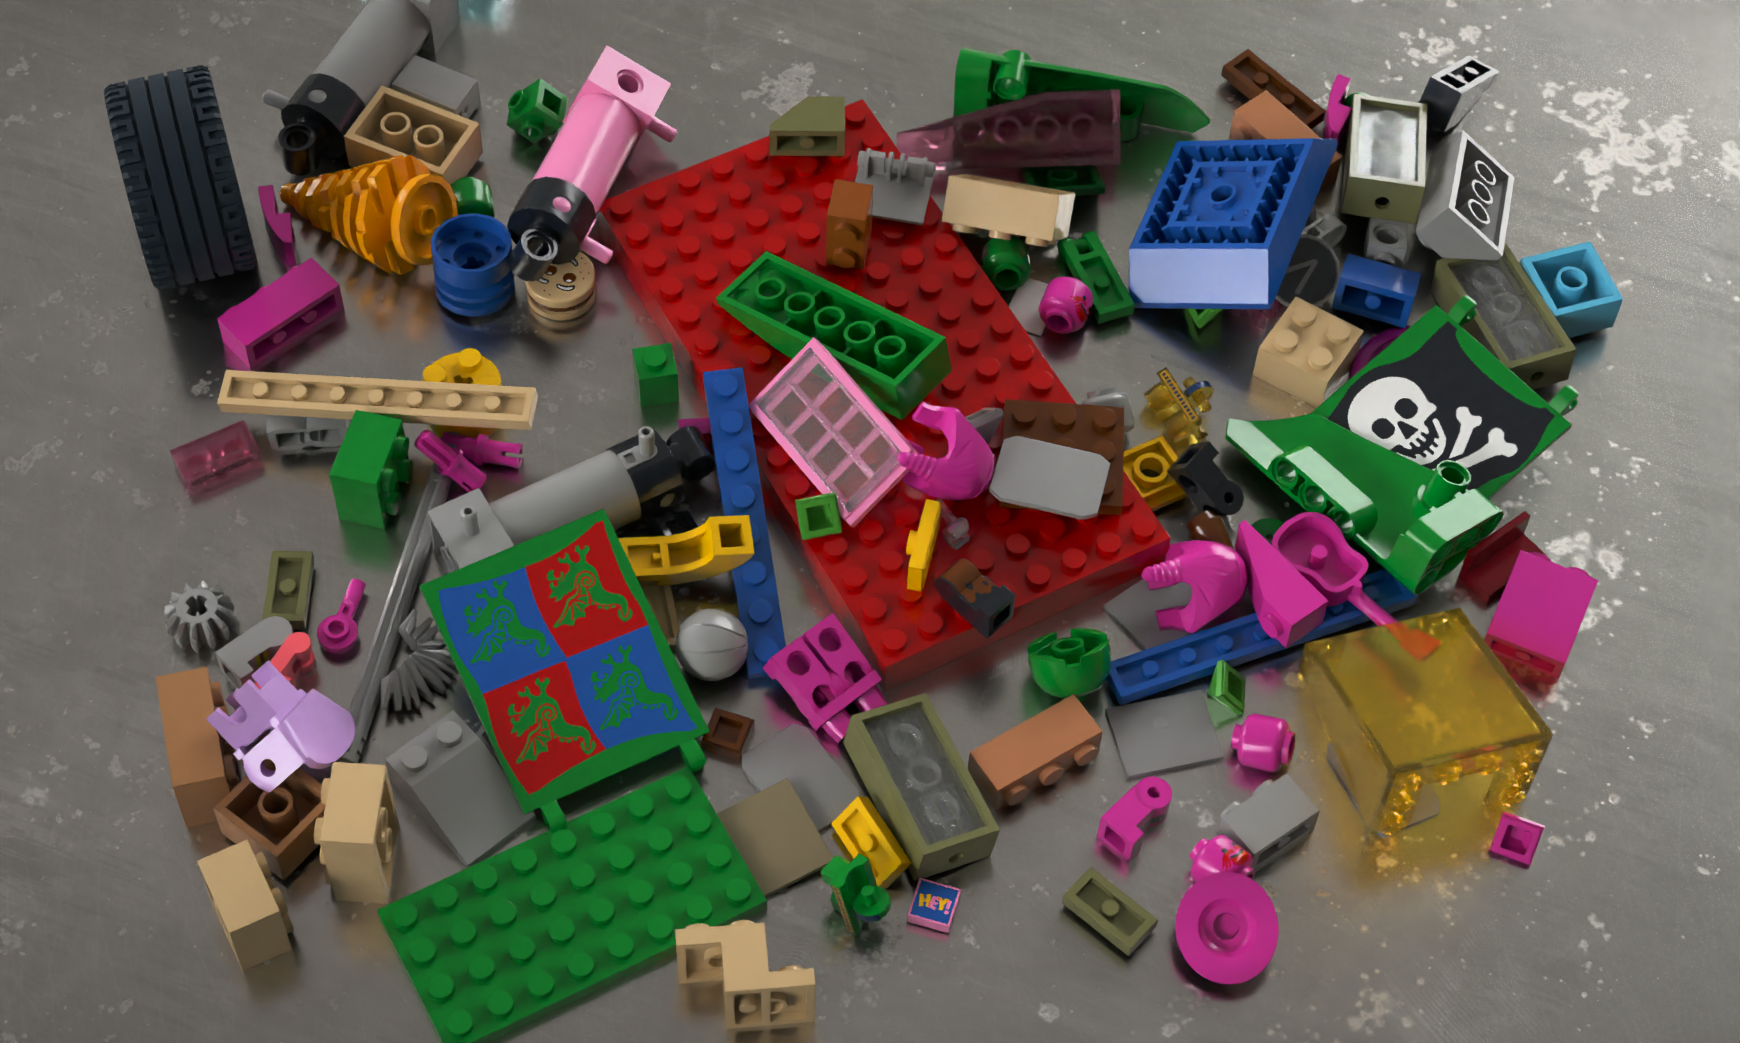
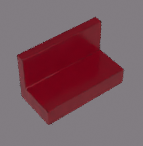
M1526 511L1467 551L1458 578L1485 604H1488L1504 592L1520 550L1546 555L1524 534L1531 517Z

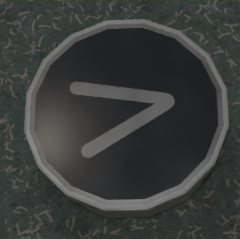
M1301 234L1275 300L1286 307H1289L1295 297L1314 306L1326 302L1335 292L1340 278L1339 260L1333 248L1321 238L1309 234Z

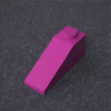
M1246 520L1241 522L1238 527L1234 547L1246 564L1248 574L1247 587L1258 621L1267 635L1276 638L1287 648L1323 623L1328 600Z

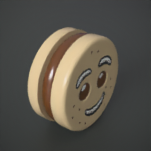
M580 251L569 263L550 264L539 280L525 281L527 300L531 308L539 315L551 320H570L583 315L592 307L597 296L594 265Z

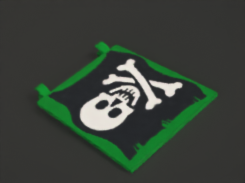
M1463 296L1448 314L1435 305L1311 413H1317L1359 436L1435 471L1441 461L1452 460L1458 462L1470 472L1471 481L1467 489L1476 488L1490 500L1571 428L1572 424L1563 415L1569 413L1577 406L1579 393L1572 386L1566 385L1548 404L1461 327L1476 316L1475 308L1477 306L1471 297Z

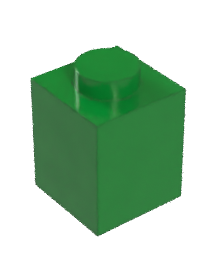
M671 343L632 349L634 379L640 406L647 407L679 401L678 372Z

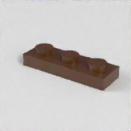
M1245 50L1223 66L1221 76L1250 100L1267 90L1310 129L1324 121L1326 111L1251 50Z

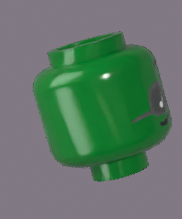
M1012 236L1011 240L992 238L983 247L981 266L997 290H1015L1023 286L1029 279L1031 273L1029 249L1024 241L1016 236Z

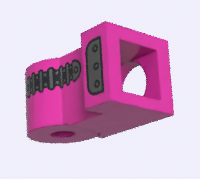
M1154 776L1145 777L1140 780L1101 817L1097 837L1126 861L1130 862L1140 852L1145 834L1144 831L1149 826L1160 824L1166 818L1172 799L1170 785L1165 780Z

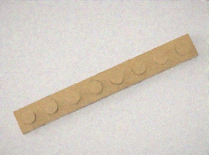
M226 370L217 404L221 412L352 420L355 410L401 419L402 423L531 430L538 394L534 387Z

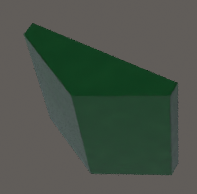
M1092 157L1020 162L1022 184L1073 192L1075 197L1105 194V185Z

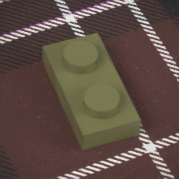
M272 550L262 620L278 616L289 621L292 629H306L315 561L313 551Z
M1092 867L1063 895L1062 903L1128 956L1157 926V918Z

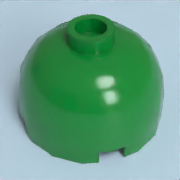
M1077 628L1070 629L1071 637L1058 639L1056 631L1031 642L1027 648L1029 668L1033 679L1044 692L1063 699L1074 694L1081 702L1086 700L1088 694L1095 692L1107 680L1111 667V649L1107 635L1104 632L1095 629Z

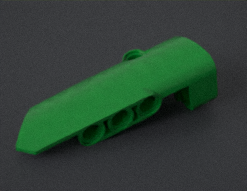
M963 47L958 56L955 72L953 130L986 136L988 131H992L998 107L1001 105L1036 111L1038 122L1049 128L1118 141L1134 139L1140 131L1141 123L1191 133L1210 124L1208 116L1194 102L1167 85L1033 61L1028 54L1019 50H1009L1003 54Z

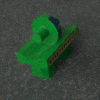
M858 854L851 862L836 855L821 870L823 881L830 885L833 890L830 898L831 904L835 910L841 913L846 930L851 934L857 936L861 932L864 921L878 922L890 911L891 900L889 894L884 888L877 886L869 859L863 855Z

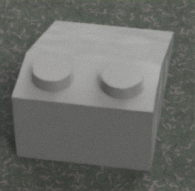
M454 710L385 759L390 784L467 868L477 864L536 819L534 812L526 815L523 814L503 769L481 739Z

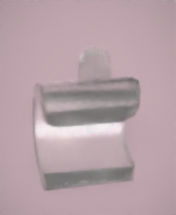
M938 498L935 501L940 502V505H942L941 516L948 525L942 530L943 538L951 548L958 549L970 540V536L967 533L969 530L968 521L963 517L957 519L945 502Z

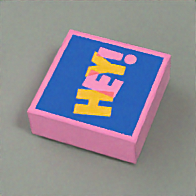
M919 878L907 915V922L949 934L961 896V889Z

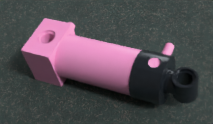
M607 45L563 119L564 125L537 173L526 186L509 217L508 231L511 234V239L516 244L509 256V268L514 275L524 281L539 280L550 264L569 263L578 255L580 250L607 264L613 255V251L588 237L605 198L625 161L646 129L667 142H672L677 134L676 129L654 117L671 83Z

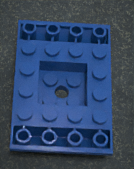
M1303 138L1177 141L1129 248V295L1135 304L1134 308L1271 309L1338 146L1337 140Z

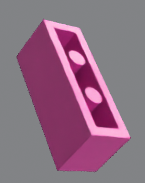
M311 257L302 264L292 267L276 281L261 287L254 295L242 303L229 308L217 320L223 342L252 369L344 309L340 285Z

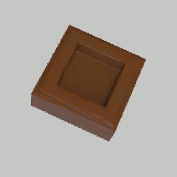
M715 708L707 726L710 732L703 736L701 749L741 761L742 754H744L755 727L754 719Z

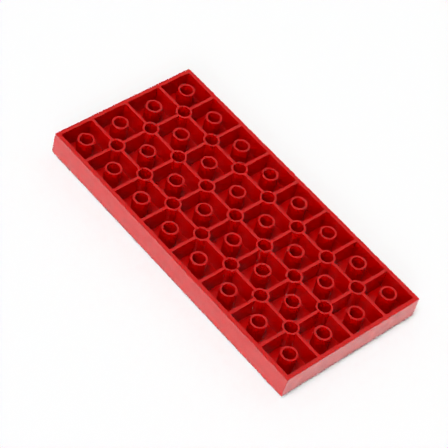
M863 99L845 106L844 156L769 155V136L606 199L597 213L598 233L606 246L613 251L614 259L665 341L671 343L673 354L706 407L703 372L743 367L749 405L792 360L748 329L717 304L716 297L766 251L946 337L952 371L903 420L881 410L905 439L924 448V456L936 457L937 459L946 457L949 445L948 439L942 430H935L912 420L913 414L922 402L932 406L957 408L964 417L984 408H999L1004 412L1005 399L1077 404L957 232L952 230V225L948 222H942L943 212L931 195L929 196L923 226L872 218V232L864 270L841 268L836 265L826 264L827 213L835 179L855 182L859 167L857 166L859 151L867 152V148H871L873 151L885 152L886 158L889 157L890 152H894V159L900 160L901 156L900 151ZM810 372L798 385L814 401L831 383ZM838 388L819 409L834 425L854 403L843 390ZM792 390L772 412L787 429L807 409V406ZM749 408L763 499L840 623L867 659L872 670H876L882 678L878 684L883 692L1141 576L1142 571L1148 566L1165 562L1171 537L1124 470L1121 515L1098 514L1096 517L1081 520L1042 510L999 507L1000 501L989 492L991 482L987 489L975 498L950 501L915 490L906 485L902 478L855 527L850 526L840 516L841 533L802 540L795 500L822 495V493ZM859 411L839 432L855 449L875 427ZM812 414L792 436L808 452L828 431ZM1004 416L988 444L992 454H994V471L1002 447ZM880 435L860 457L876 473L892 457L889 455L891 445ZM833 438L813 460L829 476L848 454ZM853 462L834 482V485L849 501L869 478ZM929 499L938 501L942 505L941 519L924 589H921L920 592L907 589L908 566L911 555L906 554V546L910 530L918 531L925 501ZM961 558L970 561L982 576H986L999 588L1005 585L1016 595L1013 617L988 639L941 597L935 586L936 578Z

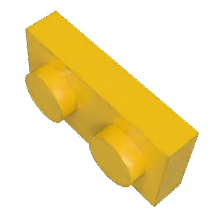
M857 796L831 823L853 858L861 854L869 859L877 886L886 890L912 864L868 797Z

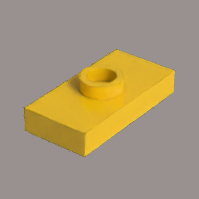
M926 499L918 531L910 530L906 546V554L911 555L908 566L907 589L920 592L921 589H924L940 527L942 505L938 501Z

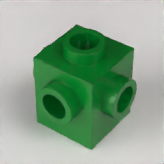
M538 79L525 89L516 91L511 96L508 102L507 126L535 144L544 137L553 135L564 125L562 121L565 118L568 97L542 79Z

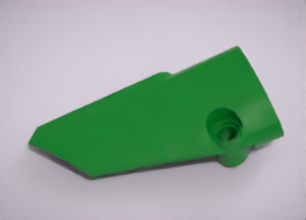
M1317 413L1276 420L1246 421L1229 418L1227 421L1225 439L1307 512H1317L1334 521L1340 528L1345 540L1352 539L1413 595L1421 594L1464 561L1467 551L1487 538L1503 518L1504 512L1476 488L1467 489L1471 481V475L1467 468L1452 460L1441 461L1435 471L1375 444Z

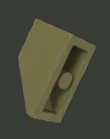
M806 97L769 125V155L844 156L845 97Z

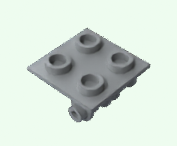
M867 148V152L859 151L857 166L859 167L855 182L873 185L872 218L923 226L936 169L935 162H929L928 157L917 158L908 156V160L905 161L906 155L901 153L900 160L894 159V152H890L889 157L886 158L885 152L873 151L871 148Z

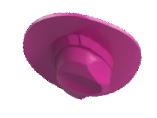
M1216 872L1199 879L1187 890L1177 909L1175 931L1183 957L1198 974L1220 984H1239L1254 978L1269 964L1277 947L1279 925L1275 907L1270 897L1258 883L1243 874Z

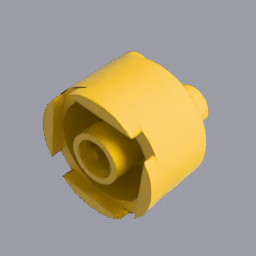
M467 348L461 352L452 353L438 359L433 364L428 365L422 375V381L502 386L501 376L497 367L489 359L481 356L478 350L473 348ZM429 424L439 437H442L443 432H457L464 436L477 438L479 434L490 436L497 430V428Z

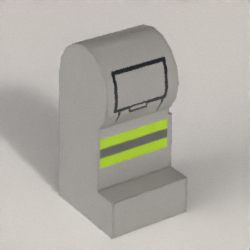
M278 616L268 617L215 652L221 672L236 688H240L249 679L253 683L256 682L251 675L266 661H271L287 637L293 633L289 621Z

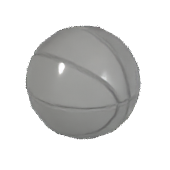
M703 609L693 613L682 623L675 640L676 654L682 667L693 677L704 681H719L732 676L745 662L749 649L748 636L742 623L731 613L721 609Z

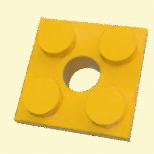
M1163 435L1124 451L1123 470L1152 512L1187 497V494L1167 472L1178 457ZM1150 469L1157 471L1160 475L1157 477H1147L1141 471Z

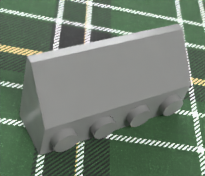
M1463 130L1430 156L1415 233L1419 241L1426 248L1433 249L1442 258L1498 260L1501 258L1505 244L1514 176Z

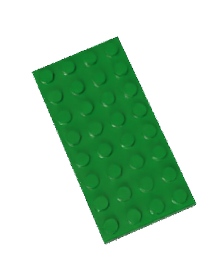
M687 766L568 821L564 829L556 832L548 830L376 911L441 1043H489L676 953L675 929H685L689 925L698 923L707 924L710 927L730 925L732 922L745 920L766 910L767 899L690 767Z

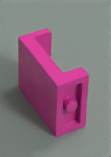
M1520 550L1481 648L1559 679L1593 596L1598 579L1590 577L1589 573L1577 567L1567 568L1551 562V559L1544 554L1538 552L1528 553Z

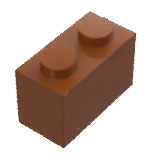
M835 179L827 213L826 264L836 265L841 268L864 270L872 232L873 185Z

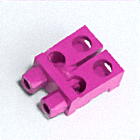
M833 613L772 656L763 666L764 671L772 680L777 679L791 696L800 712L809 719L808 723L816 732L823 727L837 743L845 738L850 720V715L845 709L853 703L860 712L887 705L884 696L876 686L882 678L876 670H872L867 659Z

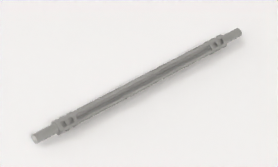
M449 432V433H451V434L461 435L460 433H457V432ZM445 443L450 448L457 447L456 444ZM434 462L349 708L356 728L354 740L347 751L335 762L358 763L381 695V679L388 674L400 638L399 627L407 617L432 543L427 511L445 503L453 480L447 475L439 474L437 471L438 465Z

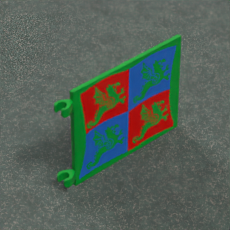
M604 508L419 586L524 815L540 809L548 830L556 832L564 829L567 826V820L557 803L558 800L679 747L685 766H689L693 773L704 768L706 757L695 739L708 734L710 731Z

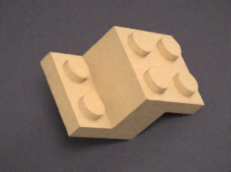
M738 920L730 925L713 927L698 923L689 925L685 929H675L679 984L723 980L726 1029L815 1022L816 983L814 968L804 969L801 966L790 965L782 967L778 971L769 972L765 922L754 923L749 920Z

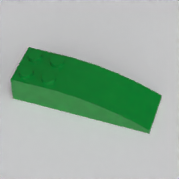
M767 251L716 297L717 304L790 359H793L813 337L816 338L879 409L900 420H903L952 371L946 337ZM820 364L811 371L829 383L834 381Z

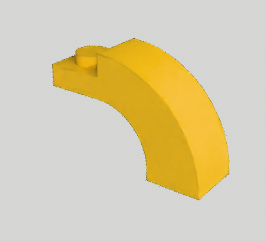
M749 515L709 517L701 526L675 535L618 538L638 581H656L657 586L682 584L717 576L744 564L755 554Z

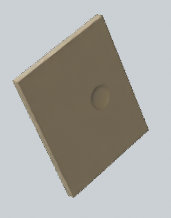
M788 778L717 813L765 898L823 869L833 859L832 854Z

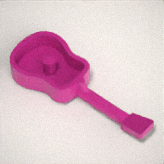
M1317 512L1301 513L1286 521L1276 531L1271 545L1328 600L1327 606H1337L1346 600L1350 601L1398 642L1400 650L1420 665L1427 663L1439 652V643L1416 631L1411 633L1363 592L1362 585L1368 569V562L1364 556L1347 544L1340 528L1329 517Z

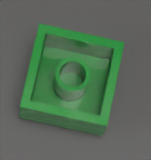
M355 410L329 473L339 520L385 529L390 515L395 516L397 514L401 501V487L403 483L410 481L413 472V460H410L408 456L409 437H405L401 419Z

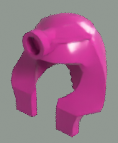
M922 402L913 414L912 420L935 430H942L948 439L949 450L946 457L931 458L930 456H924V448L907 440L918 454L901 452L897 455L898 463L907 470H910L903 477V482L922 493L950 501L972 499L979 496L987 489L993 477L994 454H992L990 447L957 408L932 406ZM890 446L889 455L893 456L896 451Z
M1202 540L1170 544L1165 562L1148 566L1141 574L1142 578L1147 581L1149 590L1174 586L1178 582H1185L1191 586L1192 597L1186 607L1179 606L1155 611L1160 631L1173 629L1191 634L1225 612L1232 605L1242 602L1245 597V588L1248 581L1246 564L1232 547L1213 541Z

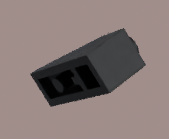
M1468 55L1432 75L1419 100V103L1427 104L1426 127L1434 131L1445 132L1457 125L1494 82L1500 71Z

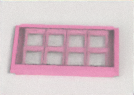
M814 337L748 405L753 414L822 494L836 493L839 515L852 527H855L910 471L898 463L897 455L901 452L918 454L831 353Z

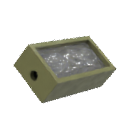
M1354 94L1351 105L1352 110L1346 130L1341 213L1417 224L1425 189L1427 104Z
M1506 242L1504 244L1503 256L1498 260L1443 258L1436 261L1430 292L1446 314L1463 296L1471 297L1477 304L1475 308L1476 316L1461 327L1532 390L1568 380L1576 348Z
M927 693L852 715L843 744L882 819L912 862L908 870L914 881L991 856L1000 828Z

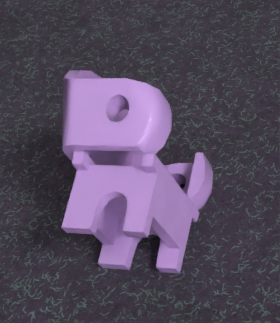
M269 660L251 675L261 689L249 679L225 699L235 709L230 716L218 707L206 718L218 733L236 750L233 753L238 760L243 759L244 770L249 780L268 793L274 790L303 763L314 769H323L331 766L350 747L356 730L354 719L349 711L313 688L308 693L304 692L301 688L297 690ZM269 729V734L266 737H264L256 746L253 747V745ZM264 759L272 760L276 770L271 771L267 769Z

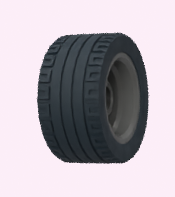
M198 65L188 67L187 72H184L182 68L168 71L167 76H164V73L147 76L148 80H145L144 77L128 80L127 85L124 81L109 84L104 89L108 119L133 220L153 286L162 290L177 286V282L182 286L195 283L196 278H199V281L215 278L217 273L219 277L234 274V269H237L238 272L253 269L258 264L209 67Z

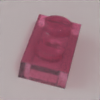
M244 420L170 450L172 460L187 489L262 457L260 448Z

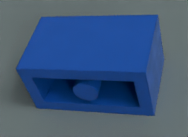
M1347 254L1331 308L1406 328L1421 273Z

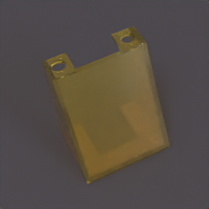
M1460 607L1305 644L1299 667L1330 743H1332L1358 804V811L1369 836L1377 834L1378 831H1383L1385 835H1392L1404 830L1410 823L1423 786L1437 782L1441 785H1447L1458 781L1462 776L1475 773L1480 775L1495 773L1484 798L1487 807L1501 803L1503 806H1511L1526 798L1553 735L1550 728Z

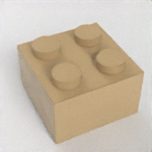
M1295 297L1260 345L1253 375L1317 408L1330 397L1349 370L1351 363L1358 354L1364 331Z
M244 840L197 861L210 900L242 971L292 950L287 934L294 931V927L287 913L288 908L279 887L275 888L272 881V874L262 851L254 854L248 840Z

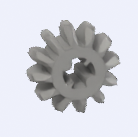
M202 580L198 588L192 589L191 586L185 583V593H171L170 600L172 604L164 606L165 627L168 635H171V638H175L176 643L181 649L191 644L192 649L198 653L202 645L208 644L209 647L215 650V640H229V629L235 627L236 623L235 607L233 600L229 595L224 594L219 584L209 589L208 584Z

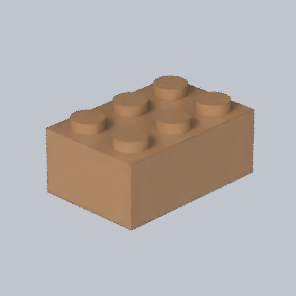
M207 666L156 677L172 787L185 825L189 828L217 822L213 808L240 783L234 763H237V758L233 754L235 749L206 720L218 707L229 716L220 681H211Z

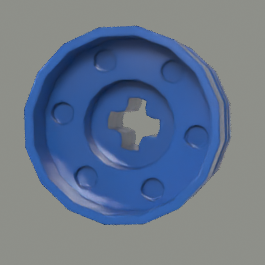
M472 213L461 214L445 220L435 229L431 239L436 297L441 304L455 314L469 317L484 316L502 309L511 300L515 290L514 274L509 268L508 263L509 256L512 253L511 234L505 225L491 216Z

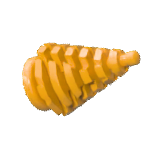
M403 155L394 156L390 159H383L337 171L334 174L319 175V177L305 178L303 182L298 184L288 182L280 189V199L284 204L293 205L296 212L310 220L313 226L331 232L332 237L351 252L353 250L367 262L375 264L390 275H392L391 270L399 275L405 274L413 270L412 264L424 266L432 264L431 239L435 229L445 220L458 216L456 196L451 185L441 176L430 175L429 168L413 155L405 157Z

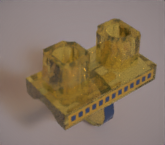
M1167 367L1157 372L1156 374L1160 382L1145 392L1144 396L1156 416L1173 405L1178 410V412L1161 421L1172 441L1176 443L1194 434L1198 441L1208 436L1195 408L1199 407L1202 413H1207L1211 410L1212 406L1208 400L1214 393L1212 385L1208 381L1196 383L1192 377H1188L1183 381V385L1186 388L1183 392Z

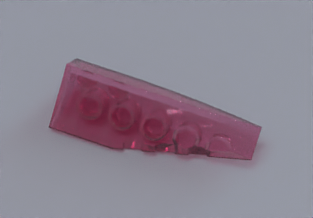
M1120 89L1041 92L1019 100L1005 102L898 132L897 148L900 153L906 155V161L908 156L917 158L928 157L929 162H935V170L1121 164Z

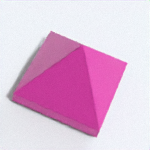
M1503 811L1489 851L1531 865L1544 830V825Z

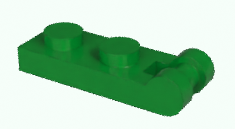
M1094 230L1083 233L1081 238L1072 240L1070 237L1058 240L1057 248L1060 258L1063 262L1067 263L1073 277L1081 280L1092 292L1094 302L1091 311L1098 324L1133 314L1135 304Z

